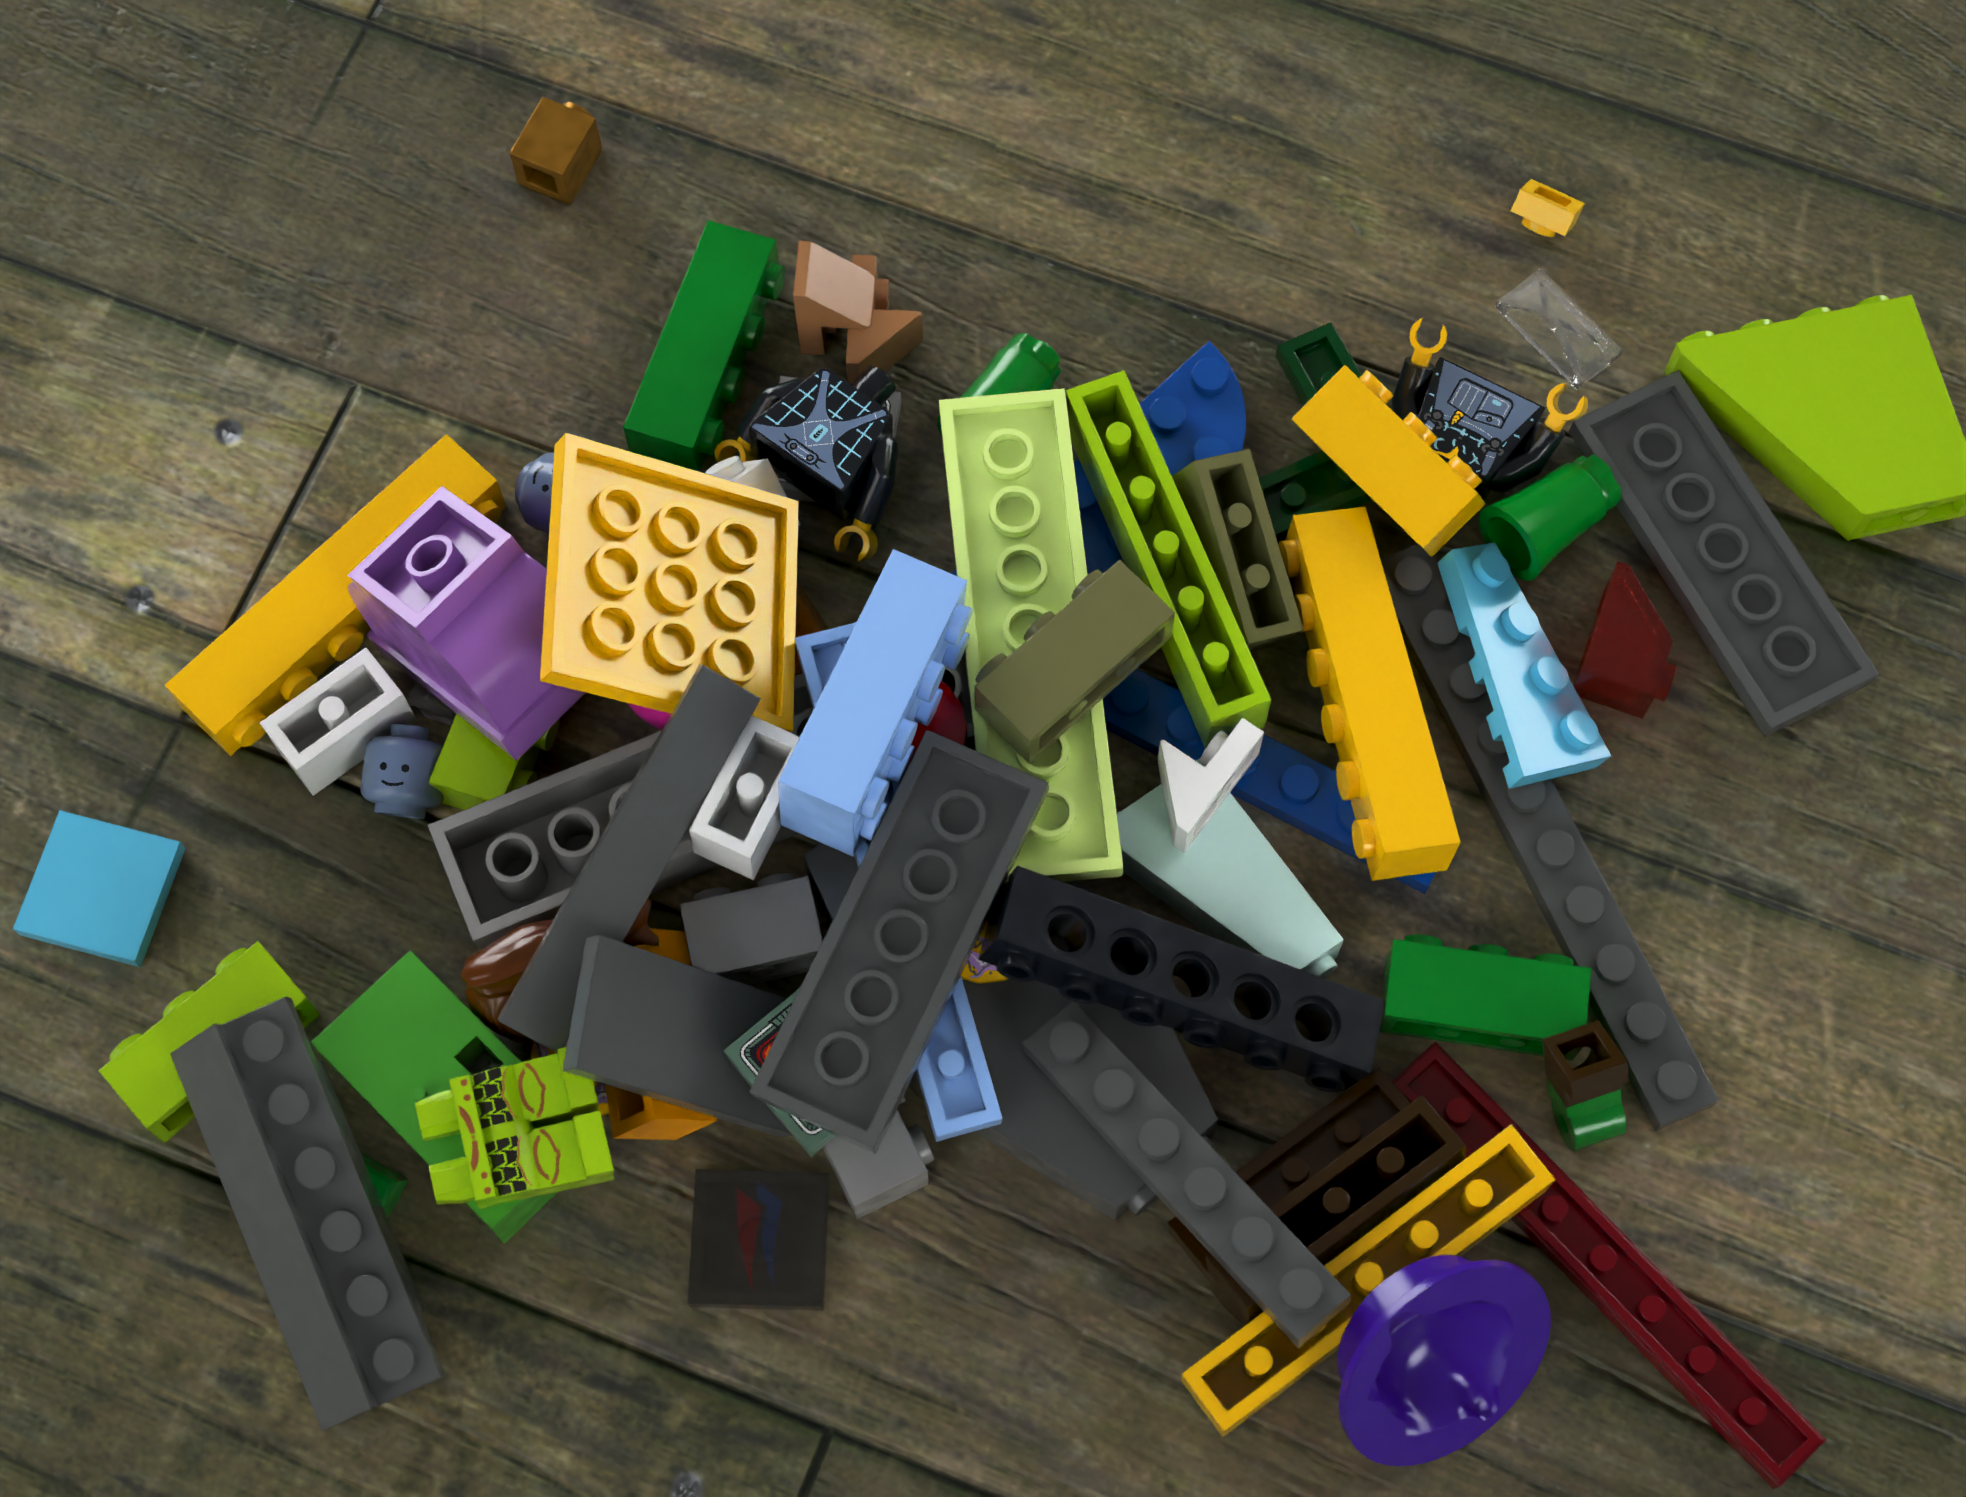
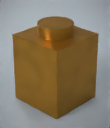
M542 97L509 154L518 184L571 205L603 148L596 118L592 117L587 110L574 103L566 102L560 104Z

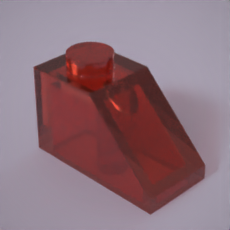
M1617 561L1605 585L1573 686L1580 698L1643 719L1654 699L1665 701L1677 666L1666 663L1673 639L1628 564Z

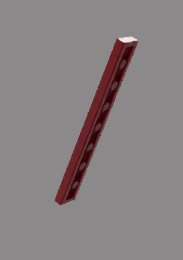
M1436 1041L1392 1081L1410 1103L1421 1095L1429 1102L1466 1144V1158L1512 1124L1552 1174L1555 1181L1544 1194L1513 1216L1511 1220L1773 1490L1779 1488L1826 1441V1438Z

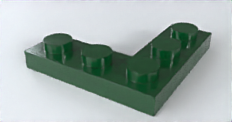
M1332 322L1277 345L1275 357L1303 406L1344 365L1358 378L1362 375ZM1322 450L1259 478L1277 542L1286 539L1293 515L1356 508L1372 501Z

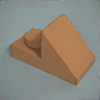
M799 241L793 300L801 354L825 355L827 333H837L838 328L867 329L871 325L875 279L869 271L811 241Z
M852 255V263L869 271L874 276L875 284L871 325L867 329L848 328L846 372L847 382L850 384L857 379L867 366H876L886 372L923 340V318L921 312L889 310V279H878L877 256Z

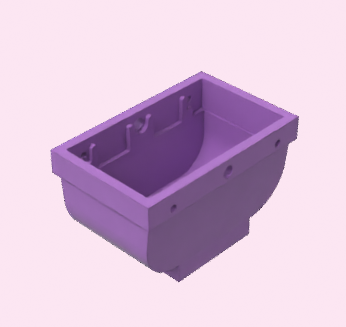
M443 486L348 574L352 580L348 585V592L371 628L366 636L376 648L516 761L586 693L540 681L547 569L525 553L511 534Z

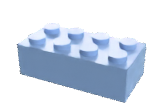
M892 550L778 780L781 826L852 857L862 838L870 841L873 840L888 809V804L883 801L888 791L889 781L891 779L901 783L914 756L916 747L911 745L916 733L917 723L925 726L930 724L942 697L943 690L938 687L945 667L955 670L966 649L970 634L965 631L973 611L972 608L965 606L967 580L897 550Z

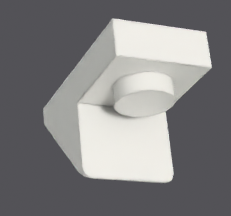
M1243 717L1230 735L1220 730L1213 737L1199 760L1205 767L1167 741H1160L1157 760L1173 846L1183 853L1186 852L1259 755L1264 732Z

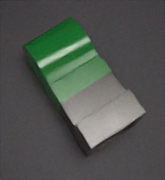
M1599 1020L1542 1039L1548 1096L1551 1098L1556 1125L1568 1148L1575 1152L1623 1135L1626 1132L1627 1125L1621 1101V1085L1628 1083V1062ZM1589 1047L1590 1053L1587 1059L1581 1065L1572 1069L1564 1056L1575 1048Z

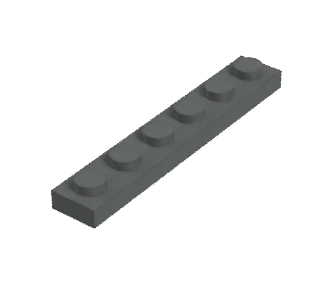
M1070 1002L1022 1042L1026 1055L1298 1349L1351 1303V1294L1075 1002Z

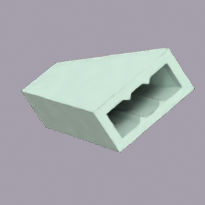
M1200 758L1196 760V762L1205 767L1203 764L1199 762ZM1162 784L1117 813L1123 872L1206 935L1325 979L1336 970L1338 965L1334 959L1337 958L1344 939L1231 793H1229L1185 853L1173 846Z

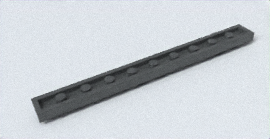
M1417 544L1382 558L1381 563L1405 647L1564 956L1573 959L1574 966L1592 968L1589 1004L1597 1020H1599L1628 1062V1080L1654 1130L1658 1131L1714 1106L1720 1099L1552 779L1511 789L1508 788L1502 769L1510 763L1503 741H1493L1486 719L1493 712V707L1486 685L1475 684L1469 661L1474 658L1475 654L1472 641L1469 636L1460 633L1435 556L1431 558Z

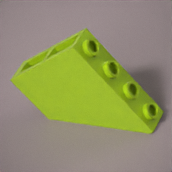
M1877 295L1864 299L1853 307L1831 311L1828 307H1818L1802 313L1795 319L1775 323L1770 319H1759L1745 324L1736 331L1716 335L1711 331H1700L1677 342L1664 370L1666 376L1679 371L1709 418L1847 541L1966 516V440L1912 295L1889 299L1885 295Z

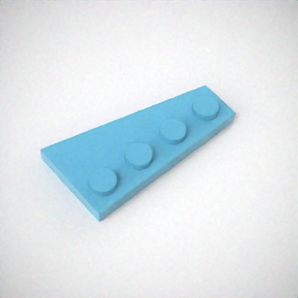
M1496 543L1449 551L1437 564L1460 633L1469 636L1472 641L1475 654L1474 658L1469 661L1475 684L1486 685L1493 707V712L1486 717L1493 741H1503L1510 763L1502 769L1508 788L1511 789L1597 768L1611 757V754L1600 736L1595 722L1588 714L1570 681L1567 670L1558 659L1539 624L1537 615L1528 604L1510 571L1508 562L1502 556Z

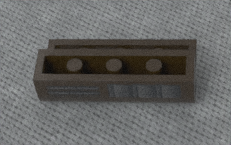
M1378 1067L1236 1173L1319 1262L1325 1266L1465 1160L1466 1144L1422 1095L1410 1103ZM1176 1216L1167 1222L1170 1234L1210 1282L1211 1292L1239 1322L1247 1325L1264 1312Z

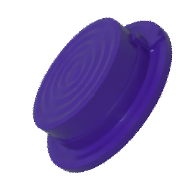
M1438 1255L1421 1259L1403 1267L1380 1283L1363 1300L1352 1315L1342 1335L1338 1350V1373L1342 1381L1339 1395L1340 1421L1347 1438L1356 1449L1368 1459L1384 1465L1412 1466L1444 1457L1464 1447L1500 1420L1531 1382L1547 1347L1550 1335L1551 1314L1548 1299L1540 1284L1527 1271L1515 1264L1499 1260L1470 1261L1467 1258L1455 1255Z

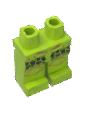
M567 1047L557 1049L558 1053L518 1064L489 1069L472 1076L465 1075L449 1079L451 1090L436 1093L415 1103L424 1142L461 1133L466 1157L429 1165L437 1204H457L475 1200L478 1208L482 1209L499 1205V1203L614 1180V1169L598 1107L593 1080L562 1071Z

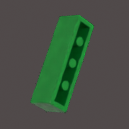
M707 220L623 426L630 452L698 472L702 468L706 455H715L714 451L717 445L721 443L723 437L724 421H721V417L727 402L735 404L743 387L745 370L741 367L747 351L755 352L761 343L765 328V317L762 314L768 299L777 300L784 283L785 266L779 264L775 239Z

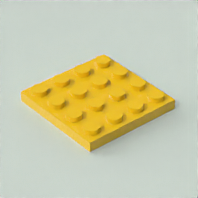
M565 433L555 443L540 681L671 714L698 666L704 665L761 698L752 714L753 716L792 733L794 717L799 501Z

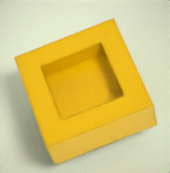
M1530 179L1520 189L1511 212L1522 216L1521 223L1537 234L1554 237L1557 232L1566 236L1576 224L1585 203Z

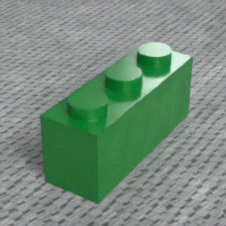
M1412 934L1405 936L1404 940L1393 939L1385 957L1381 999L1385 1000V1006L1379 1032L1544 1057L1542 1039L1587 1024L1592 968L1574 966L1573 959L1559 954H1538L1534 957V960L1508 956L1507 949L1491 944L1471 945L1469 950L1444 947L1441 939L1429 935ZM1583 1047L1569 1051L1564 1057L1566 1060L1573 1061Z

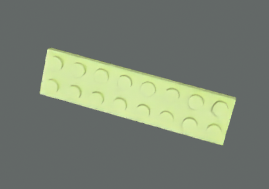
M1065 388L939 400L956 573L958 577L967 580L965 606L973 609L965 631L970 634L965 649L975 751L1044 780L1049 784V791L1009 875L1017 866L1061 882L1122 876L1123 861L1103 699L1030 764L975 710V685L977 684L975 680L980 670L998 654L1004 653L1008 657L1025 642L1024 635L1029 627L1044 613L1052 611L1056 615L1073 600L1071 595L1074 589L1087 576Z

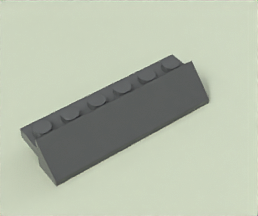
M283 997L224 1024L214 1023L170 1053L321 1430H327L446 1376L421 1316V1312L425 1311L325 1065L323 1061L316 1060L292 999Z

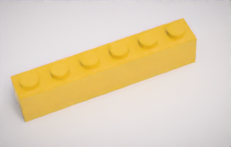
M447 434L165 684V687L178 705L230 756L239 748L254 744L266 733L260 724L261 721L317 682V678L334 662L346 660L359 649L363 643L364 635L371 628L348 592V585L352 582L348 574L441 486L495 524L498 522L502 510L507 507L498 481Z
M1366 506L1293 515L1285 541H1280L1278 545L1288 578H1291L1293 584L1294 599L1304 629L1302 632L1306 633L1310 648L1306 657L1309 681L1312 687H1320L1325 704L1321 711L1323 734L1327 743H1335L1340 760L1336 768L1338 790L1344 801H1351L1355 820L1352 823V841L1355 853L1359 859L1366 858L1372 881L1446 871L1461 841Z
M1511 1124L1324 1266L1351 1294V1303L1299 1349L1265 1312H1262L1181 1374V1382L1221 1436H1226L1339 1350L1342 1335L1352 1315L1363 1300L1385 1279L1403 1267L1424 1258L1438 1255L1462 1256L1544 1194L1555 1181V1178Z

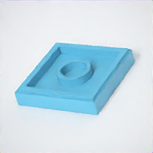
M59 810L13 930L20 936L141 967L186 848L180 841Z

